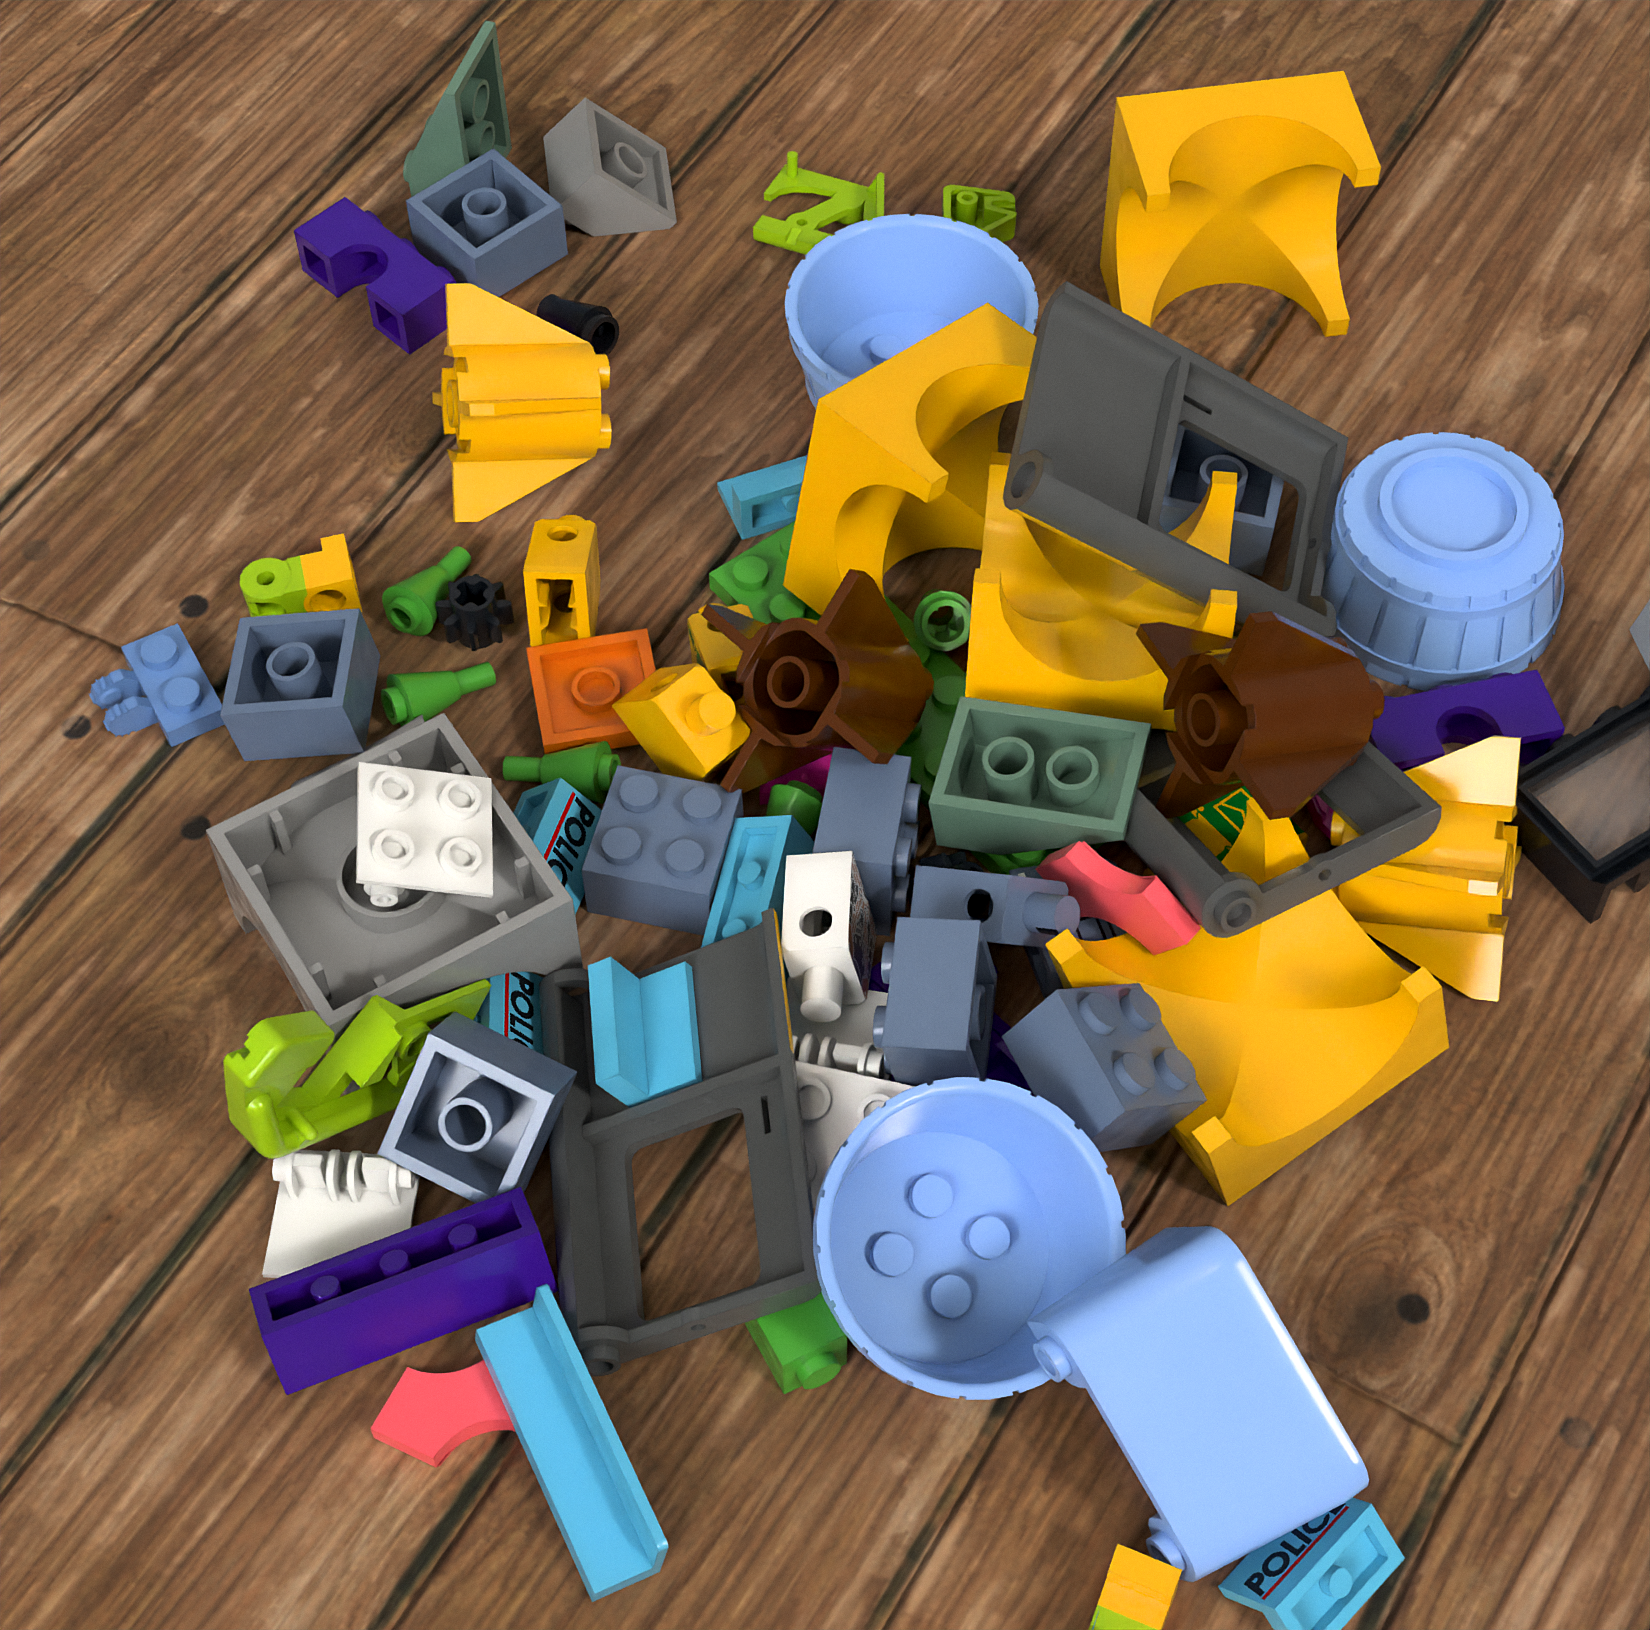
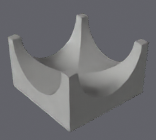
M445 713L206 829L234 916L245 934L255 929L259 931L286 974L304 1010H314L334 1031V1040L325 1051L326 1055L372 996L378 995L403 1009H408L472 983L501 974L536 972L547 976L563 969H583L573 899L492 782V898L405 888L404 892L398 895V902L396 904L381 907L371 903L370 895L364 891V884L356 883L357 770L359 762L489 778ZM567 987L562 990L569 993L578 987ZM352 1080L343 1092V1095L361 1088Z

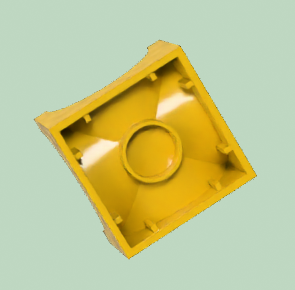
M1344 71L1116 97L1100 256V269L1112 307L1151 328L1161 310L1182 294L1214 284L1240 283L1267 288L1294 300L1312 315L1325 337L1347 334L1350 317L1340 281L1336 241L1339 189L1343 174L1351 180L1354 188L1378 185L1381 166Z
M987 302L819 398L783 586L822 616L849 569L865 571L874 579L884 597V574L897 562L910 555L930 549L951 547L982 551L991 452H998V432L1006 407L1009 403L1024 399L1037 337Z
M991 452L980 569L975 568L965 697L1151 723V729L1176 731L1174 709L1163 711L1164 693L1168 679L1139 640L1136 632L1140 624L1164 622L1233 639L1237 610V591L1211 589L1209 600L1204 608L1005 507L1003 493L1011 453ZM1212 471L1210 484L1199 506L1186 521L1169 532V534L1227 564H1229L1237 491V473Z
M1251 797L1246 801V818L1241 832L1230 851L1221 861L1230 872H1242L1251 877L1259 886L1308 862L1310 857L1296 834L1290 818L1269 820L1255 799ZM1331 889L1238 935L1228 938L1214 937L1207 933L1199 924L1201 929L1187 944L1154 956L1129 933L1106 940L1085 941L1074 937L1067 928L1045 944L1064 989L1140 983L1143 990L1155 1000L1161 1012L1162 1023L1178 1050L1184 1053L1192 1063L1196 1073L1195 1079L1207 1098L1206 1102L1169 1131L1227 1206H1230L1449 1048L1442 986L1425 966L1411 974L1395 963L1365 933Z

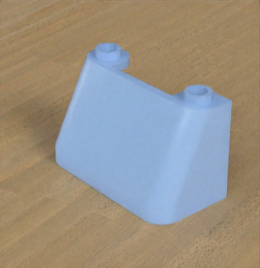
M1212 1226L1165 1228L1027 1321L1037 1339V1342L1033 1344L1034 1354L1046 1374L1055 1382L1059 1383L1065 1379L1073 1386L1086 1388L1157 1510V1513L1150 1517L1148 1522L1152 1535L1146 1539L1148 1551L1152 1558L1181 1569L1180 1580L1188 1582L1197 1581L1344 1504L1368 1486V1472L1358 1451L1237 1245L1218 1228Z

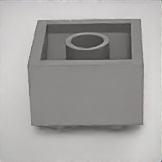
M584 98L543 137L550 196L563 206L565 224L574 225L591 236L596 237L670 229L677 223L666 148L587 98Z

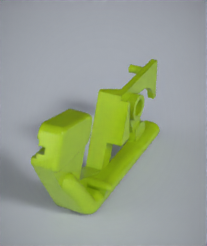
M795 151L788 152L787 164L784 165L764 192V200L771 202L778 196L790 193H813L832 198L804 212L791 214L787 217L786 221L762 215L753 227V239L806 255L820 241L829 235L833 236L832 234L818 231V229L835 221L842 224H854L862 219L863 221L873 220L872 218L884 216V173L879 172L871 185L867 187L798 168V153ZM947 185L943 188L942 217L950 218L954 222L958 220L989 233L991 238L995 237L1002 243L1011 240L1015 236L1017 212H1015V197L1013 194L1006 191L961 185Z
M483 979L408 1009H403L378 995L372 996L301 1087L293 1086L307 1068L315 1065L332 1044L335 1036L334 1031L314 1010L261 1020L247 1034L249 1038L244 1043L246 1047L228 1053L223 1060L225 1090L231 1123L259 1154L269 1159H277L395 1110L427 1035L432 1030L428 1025L445 1020L454 1011L474 1020L492 985L486 979ZM391 1060H392V1068H391V1070L389 1071V1073H388V1075H387V1078H385V1079L382 1080V1078H383V1076H384V1074H385V1072H386V1070H387V1068H388V1066H389V1064H390V1062H391ZM352 1080L361 1088L341 1096Z

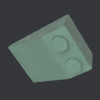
M484 21L443 93L434 113L428 117L424 132L414 150H410L405 158L403 177L405 182L409 183L411 197L493 148L505 158H507L512 149L495 22Z
M960 696L928 802L937 845L1005 855L1062 848L1078 841L1096 844L1124 840L1152 732L1151 723Z

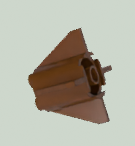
M849 569L819 620L791 618L781 623L771 622L765 624L723 606L707 604L701 614L743 651L737 666L736 683L744 684L743 696L746 705H738L742 718L752 732L720 784L727 792L733 793L738 789H742V793L750 791L831 754L833 747L855 749L874 764H888L915 730L925 709L926 701L933 692L934 681L932 674L927 668L922 666L920 657L907 641L877 584L865 571Z
M1272 611L1249 613L1237 640L1164 622L1140 624L1136 632L1139 640L1168 679L1164 693L1163 711L1174 709L1176 731L1166 732L1168 746L1177 763L1155 806L1166 819L1183 816L1242 786L1248 789L1269 820L1292 817L1343 769L1354 765L1368 743L1373 728V720L1378 719L1384 710L1385 699L1382 688L1376 681L1369 680V676L1360 659L1348 647L1343 638L1339 636L1324 637Z

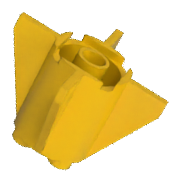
M471 283L445 284L447 346L444 349L443 355L454 357L453 368H442L441 392H432L433 404L442 407L444 435L456 434L458 449H447L452 465L453 521L455 523L479 522L596 456L597 449L610 448V417L608 413L601 414V390L609 388L610 366L607 355L595 354L593 346L589 342Z
M1493 735L1404 771L1403 773L1442 807L1441 819L1437 829L1427 841L1418 847L1331 889L1365 933L1420 967L1425 966L1432 975L1471 999L1496 1002L1500 999L1504 940L1509 917L1496 915H1502L1503 899L1512 900L1515 867L1521 860L1522 846H1517L1518 826L1504 825V822H1511L1518 813L1516 796L1521 737ZM1333 811L1331 845L1341 846L1360 836Z

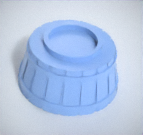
M897 214L872 218L873 220L857 222L834 232L835 235L832 237L829 235L820 241L805 255L806 259H802L792 273L788 283L789 289L786 290L785 315L789 338L793 351L801 363L805 375L806 389L815 409L817 408L819 398L987 302L1032 334H1034L1039 307L1037 291L1034 292L1035 285L1031 274L1023 262L1018 261L1019 257L1007 245L995 237L991 238L989 233L958 220L954 222L950 218L915 214V216Z
M1433 432L1420 433L1403 437L1400 441L1396 439L1374 450L1371 455L1369 454L1350 472L1343 482L1333 515L1332 544L1327 556L1320 597L1331 602L1336 610L1337 629L1335 636L1345 640L1348 647L1360 659L1367 673L1399 686L1402 684L1408 685L1407 688L1428 691L1443 684L1456 686L1486 680L1498 673H1520L1528 667L1529 662L1533 663L1544 653L1552 640V634L1555 635L1560 621L1565 587L1561 565L1564 530L1563 520L1556 499L1553 498V493L1547 482L1538 472L1535 473L1534 468L1523 458L1511 451H1505V448L1498 444L1478 437L1474 439L1470 438V435L1439 432L1438 434H1433Z
M954 1077L935 1080L929 1086L927 1083L907 1089L887 1100L882 1108L878 1106L858 1124L841 1145L826 1171L817 1197L813 1221V1254L823 1298L839 1327L858 1351L879 1369L902 1383L935 1395L956 1399L963 1397L966 1400H991L1012 1396L1013 1391L1022 1393L1044 1384L1051 1378L1043 1370L1034 1354L1033 1344L1037 1342V1339L1027 1321L1126 1255V1233L1121 1223L1124 1220L1120 1196L1112 1175H1108L1105 1168H1108L1100 1152L1081 1128L1077 1129L1074 1126L1076 1122L1057 1106L1039 1095L1036 1097L1030 1095L1031 1091L1007 1082L986 1079L983 1082L979 1081V1078Z

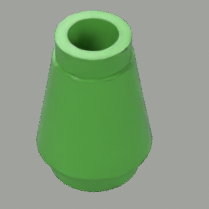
M943 589L929 590L922 596L914 615V628L918 638L929 648L938 651H949L960 647L969 639L971 604L966 598L956 592ZM949 606L948 612L943 617L933 618L930 616L934 610L938 611L939 607Z

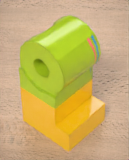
M344 533L320 538L322 551L287 558L284 561L276 558H261L245 567L240 575L239 584L250 616L357 608L362 612L354 567Z
M1117 1544L1088 1630H1162L1174 1600L1182 1570Z

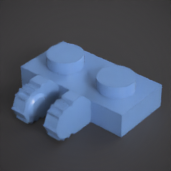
M178 623L122 646L123 655L131 671L118 669L110 672L106 677L102 676L99 680L96 679V682L91 684L89 696L93 703L97 704L101 709H108V711H105L103 723L107 731H111L115 737L118 735L123 737L125 734L130 735L132 731L137 732L155 723H159L170 746L173 747L225 725L220 716L222 703Z

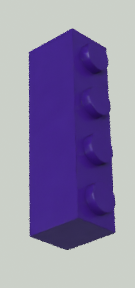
M521 1187L252 1287L249 1289L261 1337L285 1394L289 1395L534 1301L536 1287L547 1283L552 1293L557 1292L558 1287L540 1232Z

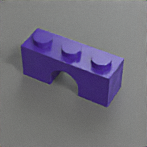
M344 197L294 230L302 270L337 298L356 286L369 284L366 286L373 326L409 355L447 329L445 284L456 283L454 277L443 266L439 265L436 267L419 254L416 247L408 239H400L390 232L371 211L366 210L364 212Z
M1536 669L1516 674L1508 672L1498 673L1486 680L1456 686L1443 684L1426 692L1396 698L1384 696L1383 713L1378 719L1373 720V728L1368 741L1404 772L1444 756L1445 751L1442 744L1461 743L1471 745L1493 735L1521 737L1519 762H1524L1528 765L1543 756L1547 749L1563 736L1565 727Z

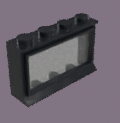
M1650 685L1643 691L1639 699L1624 708L1616 705L1607 709L1596 719L1592 727L1575 737L1571 733L1563 735L1547 749L1543 756L1528 765L1524 762H1519L1516 796L1518 813L1511 822H1504V825L1518 826L1517 846H1522V853L1590 924L1601 917L1611 890L1625 883L1636 893L1650 883Z

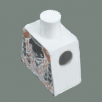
M853 851L787 855L781 939L782 956L799 1004H801L800 1011L802 1015L814 1022H831L841 1015L842 1005H856L867 1000L877 929ZM823 910L832 916V924L829 927L823 926Z

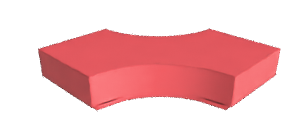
M1085 841L1075 842L1049 854L1035 869L1043 879L1066 883L1069 889L1068 896L1074 897L1079 904L1080 918H1099L1118 926L1137 939L1153 956L1187 944L1201 929L1199 923L1157 875L1138 876L1128 873L1106 861Z
M484 1359L468 1368L450 1373H426L407 1367L370 1428L375 1439L435 1468L440 1466L457 1446L472 1437L499 1430L516 1432Z

